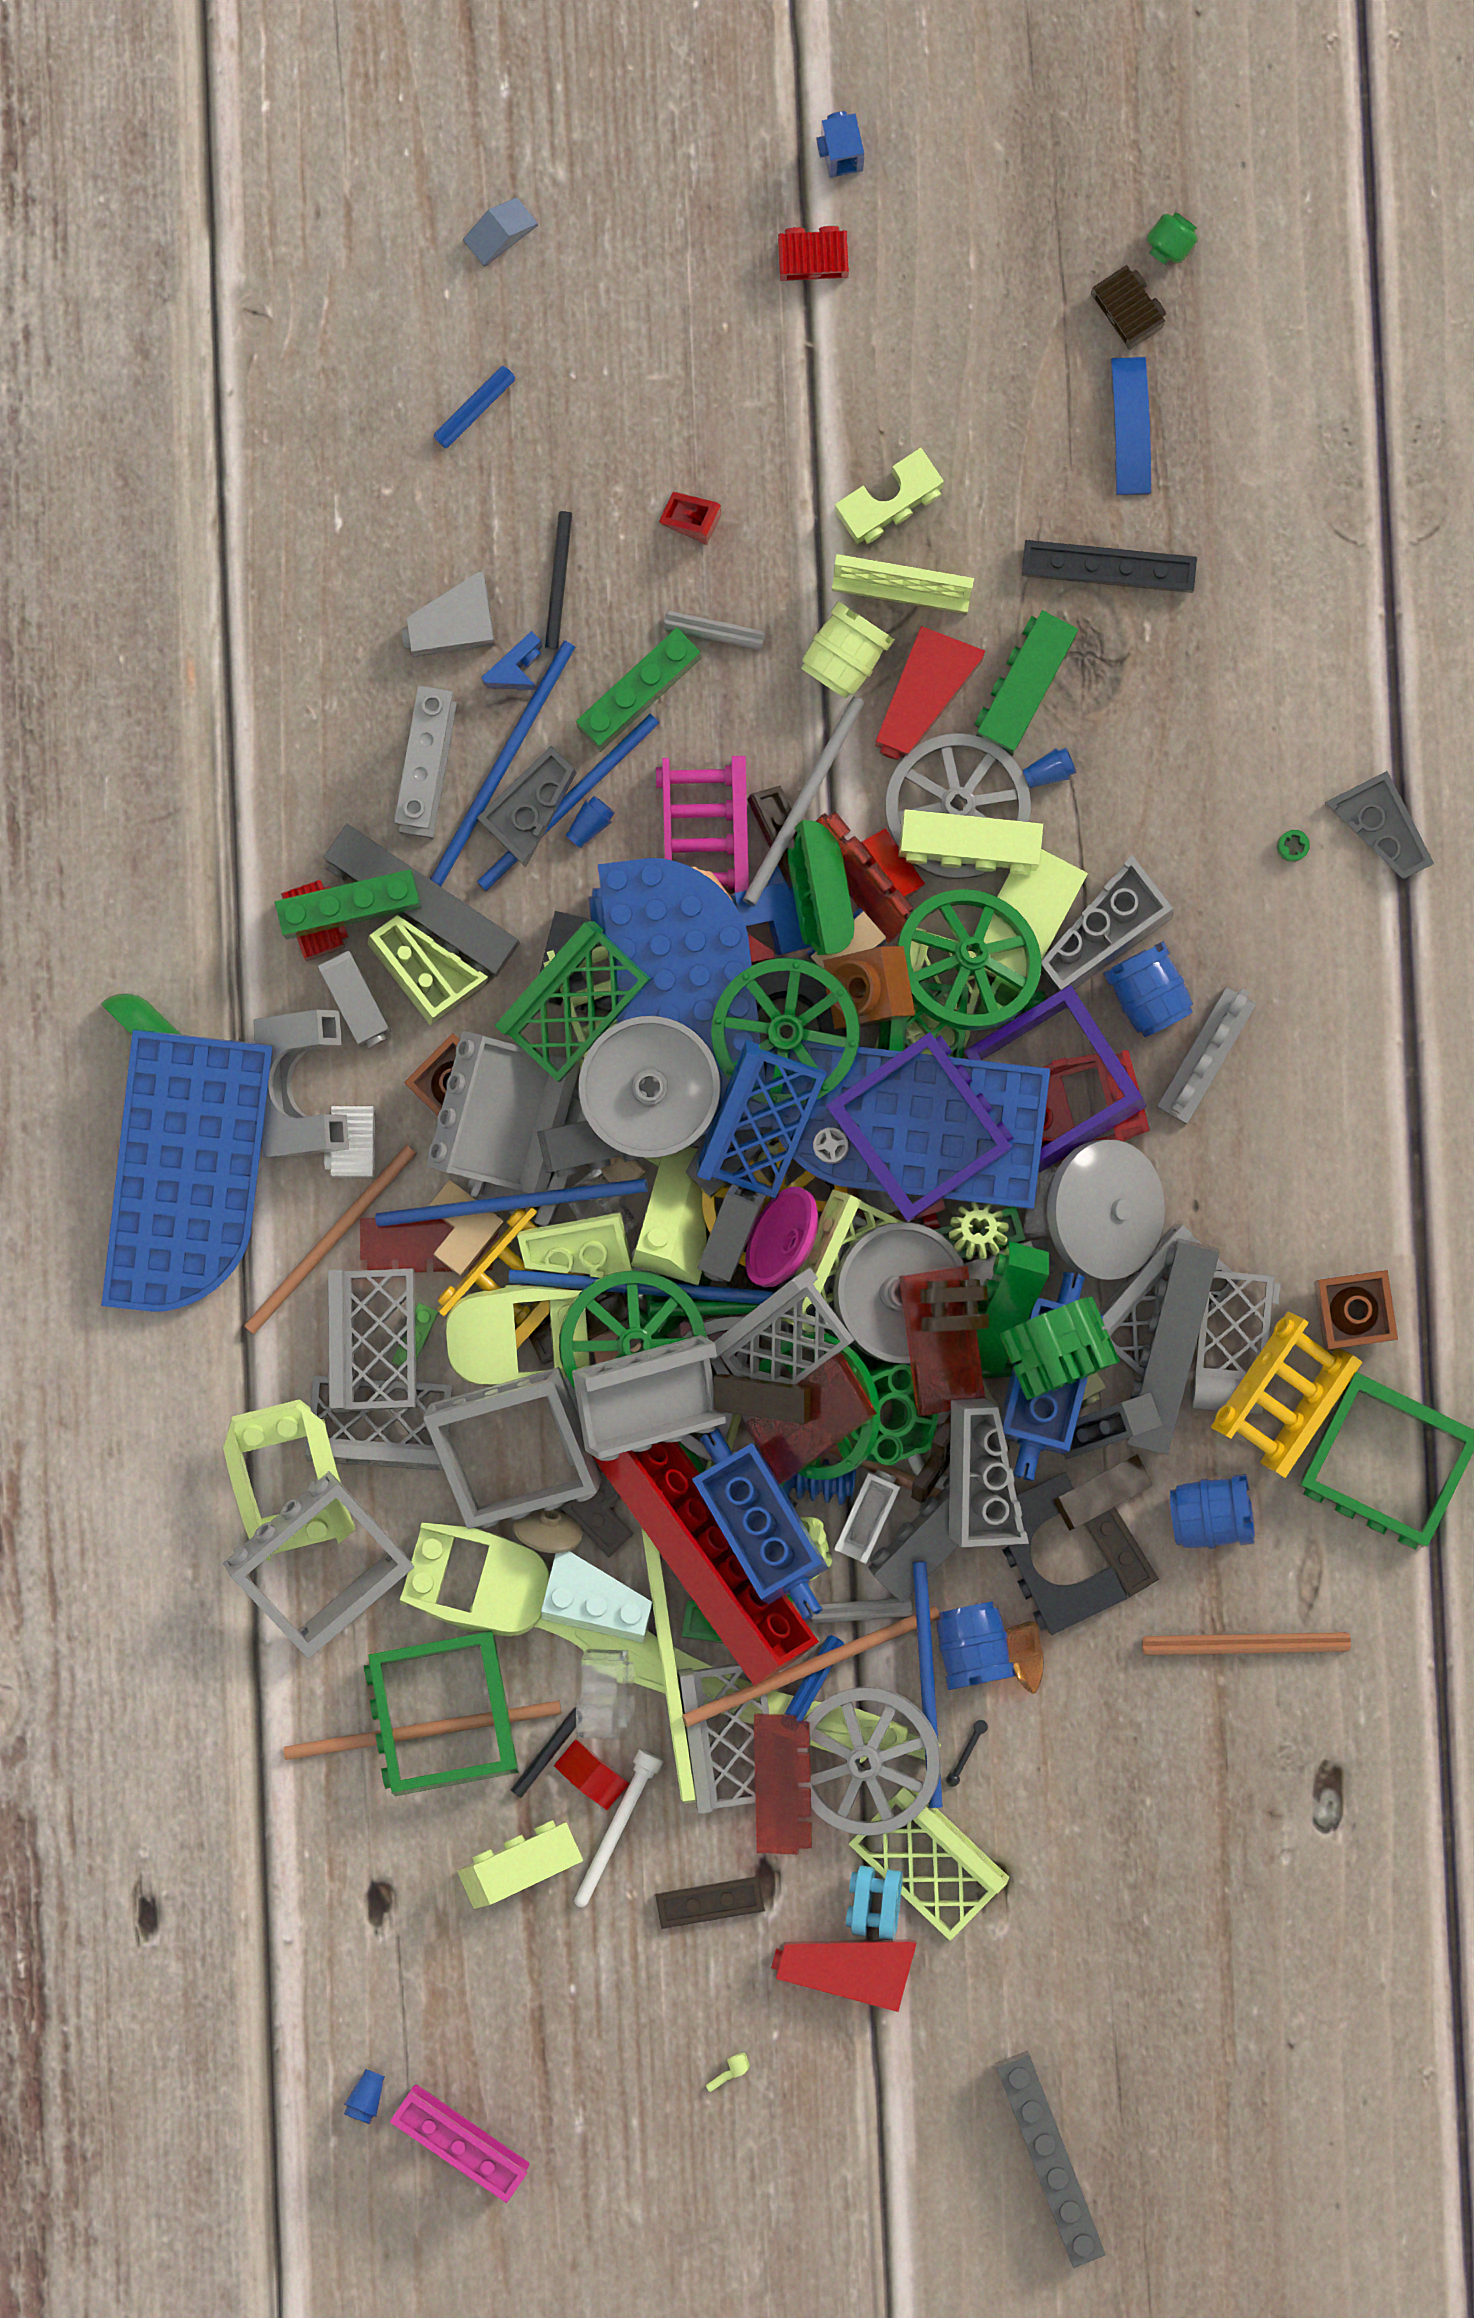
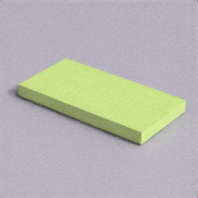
M1042 849L1040 865L1037 870L1031 871L1029 875L1010 873L997 896L1014 907L1031 926L1039 944L1041 961L1088 874ZM993 914L983 941L987 944L1016 937L1017 935L1003 919ZM1023 947L990 955L991 958L1026 978L1027 963ZM968 951L971 958L977 957L974 952ZM984 968L986 974L993 978L996 976V974Z

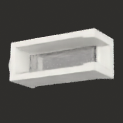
M878 1469L875 1475L867 1473L834 1550L865 1564L867 1563L900 1489L899 1486L894 1484L896 1477Z

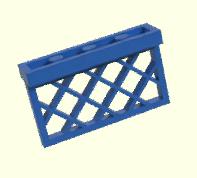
M745 1040L697 1159V1177L709 1181L711 1177L776 1198L826 1077V1071L759 1049V1044ZM763 1062L777 1065L782 1076L764 1083L759 1073ZM785 1068L791 1070V1072L787 1073ZM800 1075L815 1078L812 1088L799 1094L796 1093L791 1079ZM757 1079L759 1086L754 1087V1084ZM786 1082L792 1097L774 1104L768 1089ZM763 1092L769 1107L752 1114L747 1101L749 1097ZM807 1098L803 1107L801 1101ZM796 1103L801 1113L799 1119L784 1125L778 1110ZM743 1111H745L747 1116L741 1118ZM773 1113L780 1127L762 1135L755 1120ZM751 1123L757 1137L739 1145L734 1135L736 1128ZM794 1129L793 1134L790 1137L788 1132ZM784 1134L788 1143L786 1150L772 1156L765 1141ZM731 1141H732L734 1147L728 1149L729 1146H730V1143H731ZM761 1144L767 1158L749 1166L743 1151ZM737 1153L745 1167L733 1173L720 1169L724 1159ZM782 1160L778 1168L776 1162ZM771 1165L775 1173L772 1185L769 1186L758 1182L753 1172Z

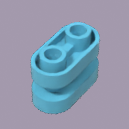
M860 1865L858 1872H852L849 1892L855 1893L854 1906H848L846 1915V1927H851L852 1935L866 1937L869 1927L879 1928V1939L895 1940L903 1882L902 1871L888 1869L885 1880L875 1878V1867ZM873 1892L883 1894L881 1914L871 1912Z

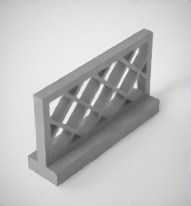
M1177 1223L1158 1242L1155 1251L1148 1261L1139 1270L1131 1274L1099 1310V1313L1104 1315L1103 1322L1105 1326L1102 1327V1330L1107 1329L1109 1336L1120 1326H1131L1132 1346H1118L1113 1341L1112 1343L1118 1357L1141 1377L1143 1376L1144 1369L1139 1367L1138 1350H1142L1144 1346L1150 1347V1344L1138 1345L1137 1325H1147L1150 1320L1136 1321V1306L1141 1300L1154 1299V1313L1158 1314L1160 1308V1300L1156 1299L1159 1286L1158 1280L1164 1274L1169 1273L1170 1267L1164 1266L1169 1245L1175 1246L1177 1238L1200 1243L1187 1228ZM1218 1259L1215 1270L1233 1272ZM1231 1279L1236 1285L1240 1281ZM1226 1282L1220 1290L1210 1291V1293L1215 1295L1214 1298L1220 1303L1233 1288ZM1153 1287V1295H1146ZM1212 1301L1209 1302L1208 1312L1215 1307ZM1130 1314L1131 1321H1124ZM1132 1350L1133 1359L1124 1351Z
M413 1268L364 1271L328 1270L329 1408L335 1413H350V1411L416 1408L415 1270ZM406 1277V1291L396 1301L383 1288L393 1278ZM384 1278L380 1284L373 1280ZM368 1279L376 1288L361 1302L353 1295V1280ZM381 1291L393 1305L378 1318L366 1306ZM353 1300L359 1305L354 1311ZM405 1300L407 1311L401 1306ZM399 1308L407 1316V1325L396 1335L384 1322ZM364 1309L376 1323L361 1336L353 1329V1320ZM382 1326L394 1339L379 1353L367 1340ZM353 1334L359 1339L355 1345ZM406 1334L407 1345L401 1340ZM397 1343L407 1350V1360L398 1370L384 1358ZM365 1344L377 1357L362 1371L354 1364V1354ZM382 1361L394 1374L379 1388L367 1375ZM354 1369L360 1374L355 1380ZM406 1369H407V1379L402 1375V1373H403ZM398 1377L408 1385V1400L393 1401L385 1393ZM363 1379L377 1390L367 1402H354V1389ZM382 1395L387 1401L376 1400Z
M808 1268L790 1280L714 1341L717 1356L712 1359L715 1360L720 1356L734 1376L798 1385L855 1340L813 1285L818 1280V1277L811 1268ZM808 1297L816 1308V1317L803 1314L804 1298ZM781 1317L794 1320V1334L781 1331ZM802 1322L815 1325V1340L802 1336ZM824 1328L831 1329L841 1342L837 1345L824 1342ZM759 1334L772 1337V1351L759 1348ZM781 1340L793 1343V1357L780 1354ZM802 1345L815 1348V1362L802 1359ZM738 1351L750 1354V1368L743 1367L734 1354ZM759 1357L772 1360L771 1374L759 1371ZM780 1362L793 1365V1380L780 1376Z
M313 1376L311 1412L320 1419L329 1416L340 1428L337 1433L329 1438L335 1464L444 1471L435 1446L425 1445L417 1436L427 1427L425 1422L413 1431L401 1418L411 1408L401 1409L398 1413L394 1409H388L394 1416L379 1429L367 1416L371 1410H358L359 1414L343 1426L333 1415V1411L327 1408L319 1398L320 1385H329V1377ZM365 1379L354 1389V1393L360 1388H370L374 1394L377 1392ZM371 1379L379 1388L387 1381ZM394 1381L385 1393L389 1396L395 1390H404L408 1394V1385L402 1381ZM416 1382V1391L422 1392L416 1397V1404L426 1413L427 1409L420 1401L430 1392L444 1393V1400L452 1398L453 1386ZM381 1395L376 1401L387 1400ZM320 1405L324 1412L318 1416V1407ZM362 1418L375 1431L365 1441L355 1440L348 1432ZM398 1420L408 1431L409 1435L400 1443H391L384 1436L383 1432ZM446 1424V1427H447V1429H448V1432H449V1425H450V1424ZM345 1434L349 1440L338 1438ZM379 1436L384 1442H375L373 1440ZM413 1438H414L415 1441L418 1443V1444H407V1443H409ZM306 1442V1459L308 1462H313L309 1443Z
M732 1664L692 1670V1668L678 1670L683 1713L685 1714L703 1706L704 1699L712 1702L722 1698L730 1687L735 1691L740 1690L741 1688L734 1684L735 1680L743 1672L740 1665ZM726 1674H733L729 1680L723 1676ZM716 1676L726 1684L715 1699L702 1691L701 1678ZM767 1694L760 1696V1703L753 1699L741 1704L734 1714L729 1710L723 1712L730 1719L719 1734L707 1726V1720L688 1728L686 1727L696 1795L695 1804L698 1814L712 1812V1809L781 1799ZM749 1702L761 1709L762 1718L754 1728L738 1718ZM734 1722H737L750 1732L739 1748L723 1737ZM762 1726L764 1727L765 1737L758 1733ZM708 1733L715 1737L711 1744L709 1743ZM754 1736L766 1744L767 1750L758 1763L743 1752ZM720 1741L735 1752L724 1767L714 1762L711 1757V1752ZM739 1756L754 1766L743 1782L728 1772ZM767 1759L769 1771L763 1767V1764L767 1761ZM713 1767L719 1771L715 1779ZM760 1770L770 1778L772 1791L756 1793L747 1785ZM724 1775L739 1786L732 1797L717 1799L716 1786ZM744 1790L749 1793V1795L740 1796Z

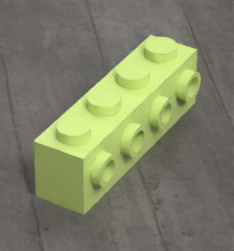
M905 809L901 820L898 857H905L906 862L911 864H926L927 860L941 861L940 865L948 868H960L963 863L973 864L975 869L980 871H996V867L1010 868V873L1029 875L1031 871H1036L1040 865L1043 824Z

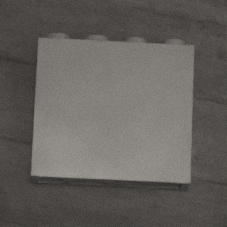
M462 1031L460 1041L456 1047V1057L452 1072L447 1081V1091L443 1106L438 1114V1124L433 1143L429 1148V1158L426 1167L526 1193L546 1191L551 1172L545 1171L537 1131L564 1125L580 1067L579 1062L561 1082H557L521 1046ZM549 1054L550 1062L558 1070L567 1062L566 1058Z

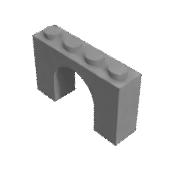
M316 1009L253 1019L255 1043L273 1046L261 1141L263 1158H289L349 1150L347 1115L321 1114L307 1116L296 1105L291 1088L294 1068L305 1053L314 1049L342 1045L339 1011Z

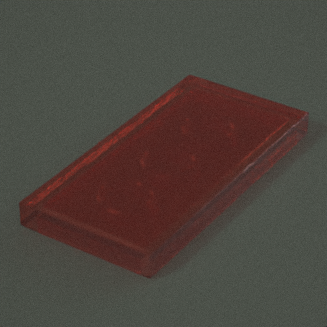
M957 1266L899 1276L918 1416L951 1411V1400L985 1398L976 1329L922 1332L921 1317H932L931 1303H920V1289H927L926 1282L948 1281V1287H959V1280L969 1279L968 1266ZM945 1302L946 1316L964 1315L963 1302Z
M842 1353L832 1356L796 1384L811 1387L809 1423L798 1424L760 1417H753L745 1423L779 1484L791 1479L877 1414Z

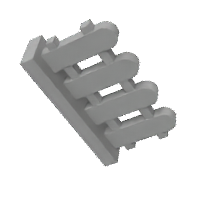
M1228 987L1224 989L1156 1108L1182 1123L1188 1124L1256 1006V1003L1247 998L1250 993L1249 991L1242 988L1237 993Z

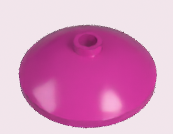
M800 1187L784 1189L777 1194L776 1198H772L757 1218L748 1240L745 1256L747 1274L755 1284L768 1288L788 1280L810 1255L817 1234L818 1210L814 1197L807 1190Z

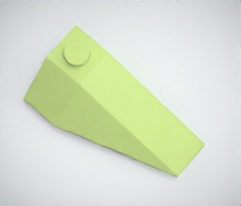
M688 1146L679 1152L661 1157L631 1266L698 1285L702 1270L697 1269L706 1247L707 1237L702 1209L703 1190L686 1173L698 1149Z

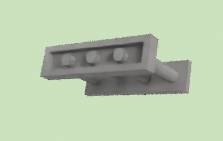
M418 686L394 820L395 824H400V834L434 839L458 705L457 702L452 701L453 691Z

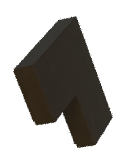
M949 1414L933 1438L931 1455L912 1483L911 1498L921 1504L926 1501L950 1465L951 1414Z
M600 1469L603 1480L594 1497L581 1502L576 1501V1499L570 1500L560 1508L581 1525L585 1534L610 1557L634 1533L610 1509L621 1497Z

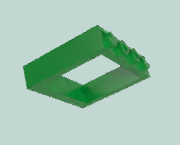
M1356 1372L1344 1389L1298 1486L1305 1489L1303 1495L1322 1504L1325 1498L1337 1504L1334 1510L1348 1518L1353 1519L1355 1514L1367 1519L1366 1526L1385 1535L1387 1529L1400 1535L1397 1541L1414 1550L1417 1549L1418 1545L1428 1547L1474 1452V1430ZM1358 1391L1464 1443L1421 1532L1316 1481L1317 1475Z
M492 1631L368 1654L369 1664L364 1665L367 1686L373 1685L375 1698L370 1699L371 1714L373 1720L379 1719L381 1733L375 1734L379 1755L385 1754L387 1763L386 1768H381L382 1779L385 1789L391 1788V1793L395 1797L519 1773L497 1645ZM481 1647L501 1761L401 1780L382 1665Z

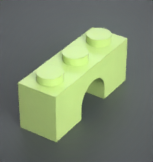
M919 448L892 466V475L900 487L898 495L892 500L878 501L874 499L863 485L835 504V513L857 545L864 540L867 544L873 542L884 533L883 527L893 521L896 525L900 524L913 514L912 508L921 502L924 506H927L942 495L940 490L943 489L944 481L922 448Z

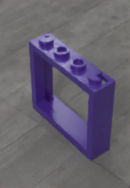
M1071 985L964 1050L968 1059L982 1061L1068 1007L1122 1092L1123 1098L1042 1147L1039 1173L1065 1158L1080 1145L1094 1140L1147 1107L1140 1092Z
M931 1032L826 1105L908 1223L1011 1151L1012 1147L1008 1142L1014 1139L1002 1121L996 1125L988 1113L993 1108L984 1095L980 1093L975 1096L968 1084L973 1080L962 1064L955 1067L950 1061L948 1055L952 1053V1050L943 1037L939 1035L937 1038H934ZM928 1048L994 1140L996 1146L912 1204L847 1112L845 1106Z

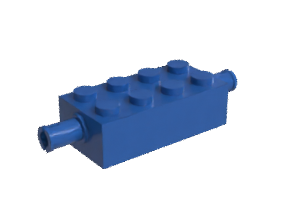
M1063 1272V1280L1057 1301L1038 1297L1028 1320L1079 1300L1085 1277L1079 1274L1077 1277H1074V1273ZM1012 1368L1000 1418L1005 1439L1018 1442L1017 1444L1020 1446L1013 1471L1014 1477L1020 1478L1024 1475V1480L1034 1481L1041 1451L1047 1450L1062 1455L1070 1451L1088 1377L1081 1380L1077 1378V1381L1069 1385L1064 1383L1065 1386L1059 1389L1049 1390L1050 1392L1026 1400L1015 1371Z
M719 1428L709 1432L716 1445L707 1434L703 1435L700 1441L705 1446L715 1465L692 1478L760 1599L769 1605L780 1597L789 1594L803 1621L813 1617L807 1607V1603L813 1613L819 1614L823 1608L819 1605L808 1583L810 1579L829 1568L762 1451L754 1443H751L733 1454Z

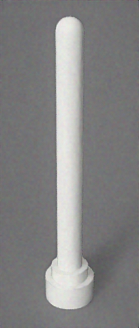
M639 1749L633 1760L635 1763L633 1770L636 1772L575 1896L574 1902L578 1907H585L588 1904L648 1778L652 1779L654 1773L658 1774L664 1763V1760L647 1751Z

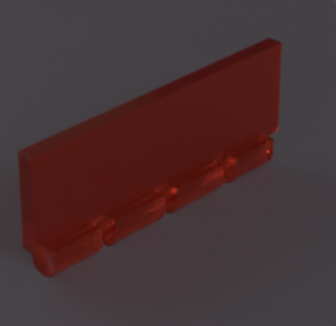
M833 812L829 816L826 813L822 814L816 822L828 828L840 845L849 896L885 935L886 942L889 944L900 934L906 920L909 918L908 914L914 908L899 890L892 894L889 893L888 890L894 886V883L878 863L868 867L867 863L873 857L856 836L849 840L845 838L851 830L837 812Z
M360 1218V1260H367V1270L393 1269L392 1260H398L399 1269L413 1268L415 1273L427 1272V1259H433L434 1272H453L436 1259L433 1254L454 1228L442 1219L377 1227L375 1218ZM499 1231L468 1268V1271L476 1265L499 1239ZM493 1262L485 1271H493Z
M755 1713L757 1853L798 1855L799 1849L812 1848V1823L799 1821L798 1817H811V1788L798 1787V1783L811 1782L810 1753H797V1748L810 1747V1722L797 1721V1715Z

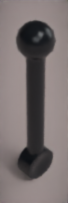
M978 1720L974 1723L975 1731L953 1773H950L946 1778L949 1786L954 1787L960 1783L959 1775L980 1735L988 1729V1725L984 1720Z

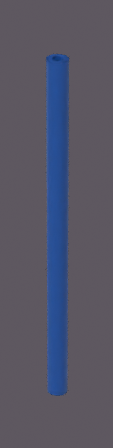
M649 714L564 796L544 835L659 724L652 714ZM507 851L477 882L487 891L518 860Z
M916 1561L912 1563L922 1712L931 1723L938 1739L927 1561ZM925 1749L926 1771H927V1755H926V1749ZM941 1773L935 1793L928 1803L929 1808L943 1807Z

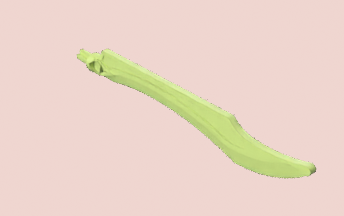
M542 1616L534 1626L554 1633L577 1645L590 1658L595 1669L666 1694L658 1638L648 1630L644 1643L543 1620ZM674 1647L677 1672L678 1670L692 1668V1670L712 1668V1666ZM726 1674L723 1676L729 1680L732 1675ZM716 1676L701 1678L702 1691L715 1699L726 1684ZM737 1678L734 1682L741 1689L752 1685L751 1682ZM730 1687L724 1696L736 1691ZM775 1690L767 1693L772 1732L797 1740L799 1731L809 1714L822 1703L813 1701L799 1728L793 1731L783 1726L781 1719L794 1696ZM760 1697L755 1698L760 1703ZM704 1699V1705L710 1703ZM749 1702L738 1718L746 1723L756 1725L762 1718L761 1709ZM739 1706L734 1707L729 1711L734 1714ZM838 1706L821 1720L816 1729L853 1750L854 1747L842 1707ZM854 1708L864 1743L867 1744L881 1717ZM891 1721L878 1748L883 1751L919 1736L908 1733V1726ZM810 1741L811 1746L833 1753L818 1743ZM925 1747L907 1753V1755L926 1761ZM864 1756L860 1758L859 1762H864L868 1757Z

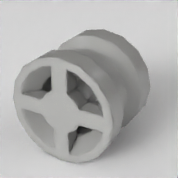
M825 1128L815 1136L813 1149L816 1156L822 1162L837 1164L847 1157L849 1141L841 1130Z

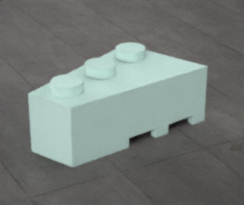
M572 1552L556 1553L541 1610L542 1619L644 1643L652 1612V1601Z

